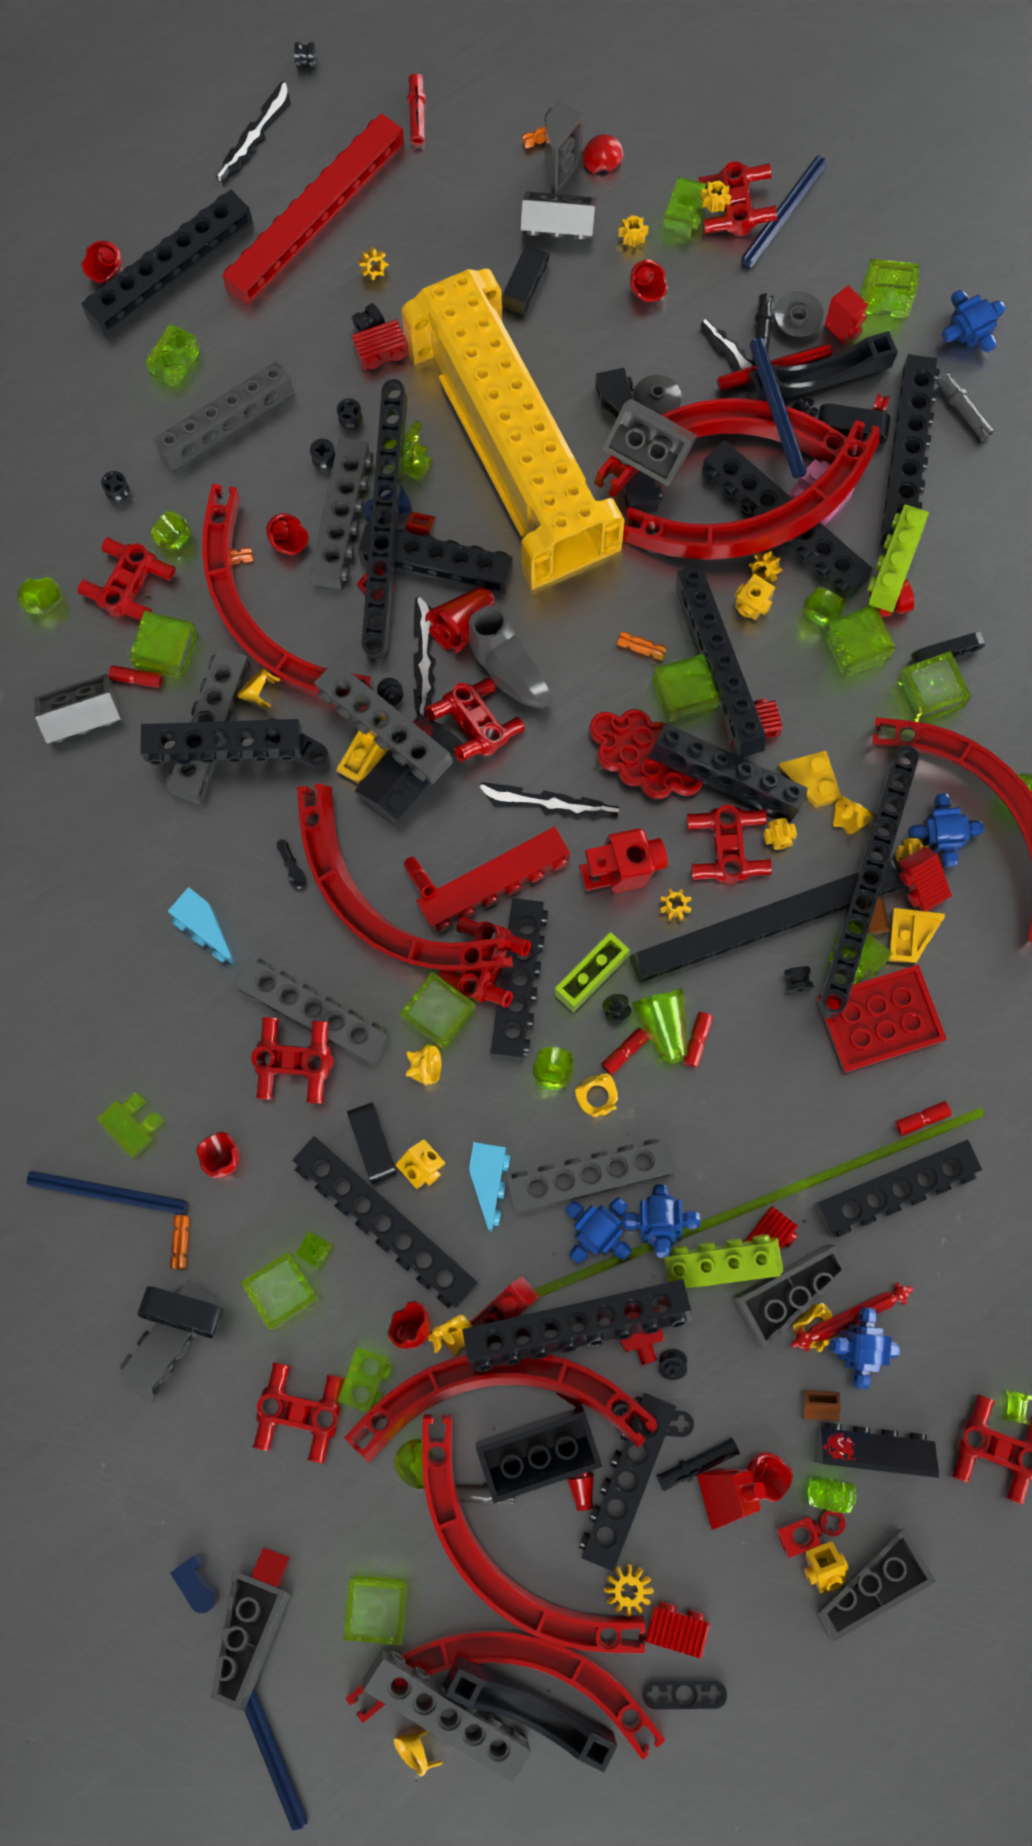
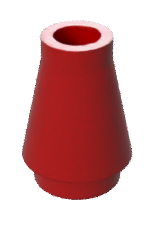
M591 1471L566 1479L577 1511H586L593 1508L594 1473Z

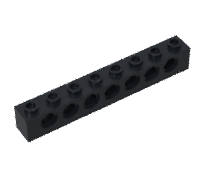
M232 189L220 195L215 202L207 208L200 210L194 218L183 223L177 231L169 237H165L160 244L152 250L145 252L139 260L127 266L114 279L107 281L97 292L89 295L81 303L86 317L106 336L253 223L250 208Z
M908 354L903 366L879 540L880 545L885 544L888 534H894L895 529L891 528L896 513H902L905 504L922 509L923 503L919 502V495H923L925 488L922 472H926L928 457L924 456L925 450H929L931 435L927 433L928 428L932 427L934 413L930 412L931 406H934L936 402L937 391L933 390L934 384L938 383L940 369L936 368L937 358ZM910 427H914V428H916L918 431H914V430L910 429ZM906 449H911L915 453H910ZM904 471L910 472L912 475H906ZM900 494H906L909 498H904Z
M726 440L720 443L704 459L702 471L709 481L718 484L727 497L734 498L747 514L751 513L753 516L764 514L793 499ZM725 471H732L735 474L729 475ZM743 487H751L753 490L747 491ZM766 502L769 503L771 506L765 507L761 503ZM820 522L803 533L809 539H801L798 536L782 544L790 547L800 561L807 562L814 568V572L820 578H825L832 584L838 594L844 595L848 599L869 580L873 568ZM817 551H824L827 555H819ZM835 567H842L846 571L839 572Z
M702 565L677 571L676 589L738 756L742 758L763 752L765 750L766 734Z
M313 1136L292 1161L297 1165L294 1170L305 1180L311 1177L318 1184L314 1188L325 1198L331 1195L338 1202L334 1206L345 1216L351 1213L358 1220L355 1222V1225L366 1235L371 1231L377 1236L378 1239L375 1243L386 1253L391 1249L399 1257L395 1261L407 1272L410 1268L417 1272L419 1276L416 1280L427 1290L431 1286L440 1294L436 1298L448 1309L451 1305L458 1308L479 1284L478 1281L318 1138ZM321 1163H328L330 1166L329 1173L326 1176H317V1166ZM340 1181H348L350 1183V1189L344 1195L337 1194L336 1186ZM360 1199H368L370 1201V1208L365 1213H359L356 1210V1204ZM381 1217H388L391 1220V1225L386 1231L377 1230L376 1223ZM401 1235L411 1237V1245L405 1250L399 1249L396 1244L397 1239ZM422 1253H428L432 1257V1263L427 1268H420L417 1265V1258ZM444 1271L450 1272L453 1276L452 1283L447 1287H442L437 1282L438 1275Z
M682 1279L464 1328L462 1331L471 1371L484 1372L491 1370L495 1365H515L526 1358L542 1359L547 1357L549 1353L557 1351L568 1353L584 1345L590 1347L599 1346L606 1340L615 1338L616 1340H626L632 1337L633 1334L642 1332L644 1334H653L658 1332L660 1328L668 1326L673 1328L683 1327L692 1321V1310L685 1283ZM664 1305L668 1309L663 1313H658L654 1308ZM632 1311L640 1313V1316L636 1319L626 1317ZM607 1317L613 1320L609 1325L599 1324L602 1318ZM575 1324H583L585 1326L579 1332L571 1330ZM548 1330L557 1331V1334L552 1338L543 1336ZM521 1336L530 1338L525 1344L516 1343V1340ZM499 1342L502 1344L498 1350L492 1351L488 1349L492 1343Z

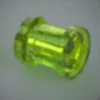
M1007 1391L1009 1403L1007 1414L1004 1415L1003 1419L1029 1425L1030 1420L1027 1419L1032 1395Z

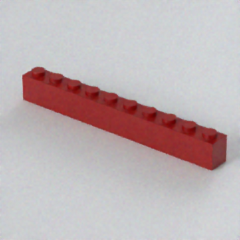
M382 113L376 119H372L368 123L367 128L360 135L355 136L351 144L344 151H341L328 167L321 171L320 176L313 183L308 184L304 192L297 199L292 200L288 208L273 220L272 225L265 232H261L256 241L249 248L244 249L240 257L225 269L222 274L225 288L248 305L404 145L403 128Z

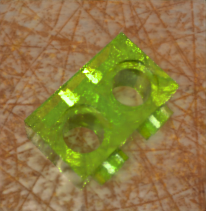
M170 323L145 361L149 374L175 387L178 381L185 377L187 367L191 361H194L199 354L196 336Z
M356 1347L337 1402L365 1412L371 1410L382 1399L383 1393L379 1389L382 1380L387 1382L393 1366L388 1364L390 1358ZM369 1359H375L378 1362L379 1369L376 1374L370 1376L365 1372L364 1364ZM359 1386H364L369 1391V1397L363 1403L358 1402L354 1396L355 1390Z

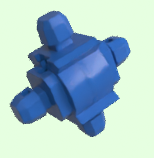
M962 290L954 292L951 296V302L955 310L951 316L950 325L945 327L941 334L944 341L951 342L958 339L960 343L966 342L969 348L979 343L978 345L984 352H991L997 346L992 333L997 326L998 317L1006 310L1003 301L990 303L987 299L981 300L980 295L969 299Z
M947 793L935 796L934 809L932 814H929L923 821V826L918 824L908 829L909 839H924L925 846H932L933 852L943 853L940 856L945 868L955 867L958 863L957 852L960 851V847H964L970 837L979 836L984 832L982 821H968L966 814H960V807L949 808L952 805Z
M656 1184L653 1188L652 1196L647 1197V1201H640V1214L635 1212L623 1214L622 1224L626 1230L641 1228V1240L643 1242L648 1240V1244L654 1246V1253L658 1258H666L670 1254V1246L676 1244V1240L681 1241L683 1239L682 1227H687V1229L700 1227V1213L696 1211L682 1213V1201L680 1199L675 1201L674 1197L669 1195L665 1184Z
M618 1197L609 1204V1209L603 1205H600L597 1209L590 1205L584 1211V1207L581 1204L572 1201L565 1210L573 1220H578L573 1227L577 1232L574 1237L580 1244L578 1246L574 1245L569 1257L579 1264L588 1257L587 1253L589 1251L594 1256H597L599 1252L606 1256L612 1249L614 1251L613 1255L621 1260H626L632 1251L624 1240L622 1242L619 1241L623 1236V1231L620 1229L622 1222L617 1217H622L627 1210L628 1204Z
M861 1307L858 1316L859 1325L849 1324V1331L840 1330V1337L830 1339L829 1350L832 1353L838 1354V1359L846 1360L845 1367L855 1369V1373H853L854 1387L868 1389L872 1377L870 1371L880 1372L881 1365L890 1366V1358H896L900 1355V1346L892 1342L891 1336H884V1328L874 1327V1323H877L876 1310L874 1308Z

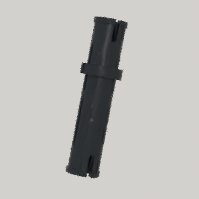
M764 293L759 296L758 313L755 316V323L757 324L755 339L762 338L768 352L771 325L774 322V315L772 314L774 296L770 294L769 301H767L768 293Z
M731 1437L691 1459L678 1461V1465L657 1474L656 1477L662 1490L666 1492L680 1483L693 1481V1477L739 1455L740 1452Z

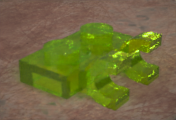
M852 924L848 926L853 934L861 933L857 925ZM839 933V934L837 935V937L833 940L836 945H837V941H838V938H839L840 933ZM868 933L853 981L856 984L861 982L869 970L876 975L893 955L892 951ZM834 949V950L830 953V955L827 957V959H829L828 962H829L830 964H831V961H832V958H833L835 949ZM841 950L842 956L844 958H846L848 954L854 958V955L850 950Z
M135 1092L123 1105L118 1100H115L97 1118L99 1123L134 1159L154 1141V1138L149 1133L165 1122L158 1113L151 1112L140 1124L131 1114L143 1107L147 1101Z

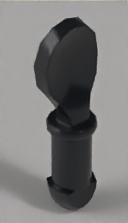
M283 839L278 840L277 850L281 853L284 865L289 867V883L296 889H302L306 885L305 874L295 864L296 859L290 851L288 842Z

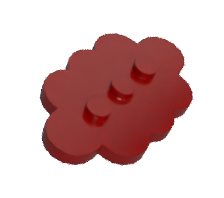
M639 709L627 710L620 717L611 712H601L592 718L589 734L600 745L597 751V760L604 769L618 771L621 781L625 784L641 786L643 792L654 799L665 798L672 791L683 796H691L701 789L702 782L649 758L665 724L664 722H652L650 717Z

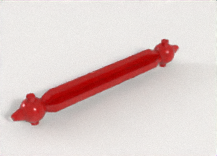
M899 1282L894 1283L895 1288L892 1292H883L812 1326L808 1333L804 1332L802 1328L798 1329V1334L790 1346L792 1348L800 1347L807 1352L811 1350L809 1346L812 1342H820L839 1333L840 1330L849 1328V1324L860 1323L858 1316L861 1307L874 1308L876 1313L879 1314L893 1307L896 1301L905 1305L908 1303L907 1299L914 1288L913 1286L905 1287L900 1285Z

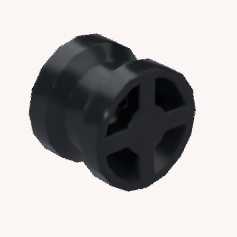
M295 42L294 58L296 68H301L303 65L315 68L316 49L314 42H309L307 45Z
M346 398L338 403L337 415L340 426L346 430H354L361 426L363 416L359 402L352 398Z
M317 439L310 447L312 463L319 470H329L333 467L334 445L328 439Z
M110 471L102 477L101 486L110 501L122 502L126 500L130 494V487L121 472Z
M809 966L794 967L784 971V977L788 979L789 983L787 993H801L814 988L813 982L809 978L811 973Z

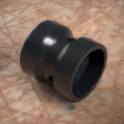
M374 303L367 305L364 312H357L351 316L358 332L385 323L382 313Z

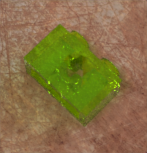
M678 176L664 216L663 231L691 238L693 229L698 230L701 221L700 209L705 210V207H702L703 199L700 197L702 189H706V184Z

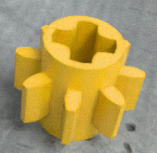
M721 180L712 183L708 182L707 189H702L701 191L702 207H707L711 213L723 212L725 204H730L731 195L728 194L730 187L725 186Z
M631 215L626 220L622 219L618 236L623 237V245L627 244L635 248L640 242L645 243L649 226L643 225V217L639 218Z
M372 246L368 252L361 251L362 257L361 260L357 261V264L364 268L361 269L360 273L363 276L369 273V277L372 280H375V277L378 275L384 276V268L389 266L386 261L382 260L386 254L382 251L377 253L376 249ZM372 260H374L375 265L373 267L370 264Z
M772 551L765 553V555L761 552L755 555L756 561L749 564L752 567L751 577L756 574L765 581L768 579L770 583L776 580V574L783 570L779 563L780 557L777 558L772 555Z
M785 818L776 819L768 823L769 829H765L763 833L766 845L773 843L775 850L785 849L793 845L792 840L796 839L797 836L794 823L788 825Z
M905 839L902 841V846H898V849H896V861L904 860L909 855H913V852L921 850L922 847L929 849V846H922L921 839Z
M670 888L668 890V897L661 896L660 902L665 904V906L660 908V913L666 912L668 921L678 917V920L681 922L683 920V912L687 914L691 912V908L686 906V904L690 903L692 898H685L683 889H680L679 892H673ZM678 901L679 906L676 909L671 908L672 904Z

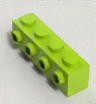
M905 504L902 513H896L891 528L895 529L893 535L888 534L884 544V549H887L886 556L880 555L875 569L880 572L878 577L872 576L867 590L872 592L868 605L890 612L894 611L929 515L928 511Z
M768 1234L754 1236L752 1237L753 1241L742 1242L741 1238L726 1240V1245L715 1246L714 1242L699 1244L697 1249L688 1250L687 1246L671 1248L669 1256L664 1258L668 1282L683 1279L686 1288L778 1277L784 1271L778 1237L770 1238Z

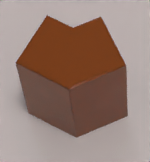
M878 897L867 937L879 936L882 933L890 932L885 902L880 897ZM865 901L858 905L860 909H868Z
M804 1390L802 1419L840 1421V1392Z

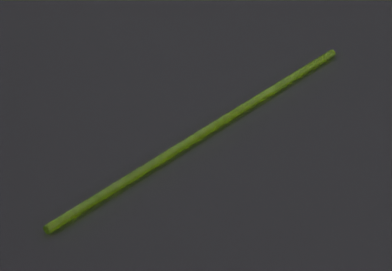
M980 1107L700 1221V1227L696 1229L682 1228L683 1238L984 1117L985 1113ZM645 1243L631 1249L632 1252L626 1260L613 1256L534 1288V1290L541 1297L654 1251V1246Z

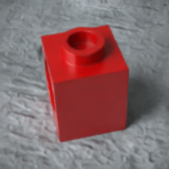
M807 1515L775 1527L784 1553L789 1558L821 1545L819 1537L822 1536L821 1529L816 1519L811 1521V1518ZM799 1527H804L807 1531V1538L802 1543H796L793 1538L794 1531Z

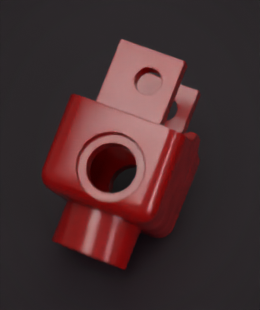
M637 828L609 834L604 846L585 850L588 863L579 865V870L585 892L610 886L612 894L616 895L645 887L654 871L668 867V859L662 839L647 840L645 831ZM590 876H598L599 881L593 882Z

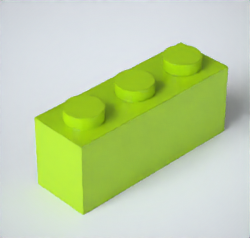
M610 932L555 987L554 995L574 1013L629 957L630 949Z

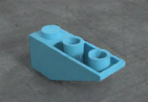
M188 887L168 910V913L173 918L170 922L181 931H184L186 928L193 933L191 938L201 947L206 944L212 948L211 954L223 963L227 960L233 965L235 961L213 909L207 901Z
M473 1142L469 1172L488 1230L493 1232L494 1225L499 1226L501 1209H497L498 1198H504L506 1182H501L503 1171L508 1172L511 1155H506V1147Z

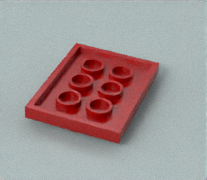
M919 964L852 985L847 1005L843 1012L834 1019H828L823 1016L843 1073L947 1040ZM821 995L816 998L818 1004L820 1002ZM826 1000L829 1008L839 1009V1004L836 1000Z

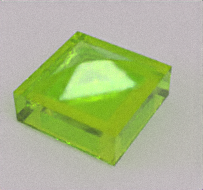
M308 1231L295 1255L319 1269L333 1245Z

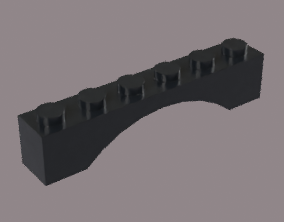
M887 331L866 337L852 347L817 362L798 366L772 365L784 400L892 368L898 351L890 332ZM758 370L751 371L746 385L750 399L768 402Z
M625 368L596 373L595 388L600 407L616 420L625 402L630 399L638 402L637 398L632 397L631 376L627 377ZM638 470L624 486L623 496L627 510L631 507L646 513L658 511L659 501H662L663 498L661 488L656 486L654 478Z
M458 1655L444 1681L446 1697L471 1709L492 1712L521 1723L550 1739L577 1760L599 1771L605 1772L618 1746L613 1730Z

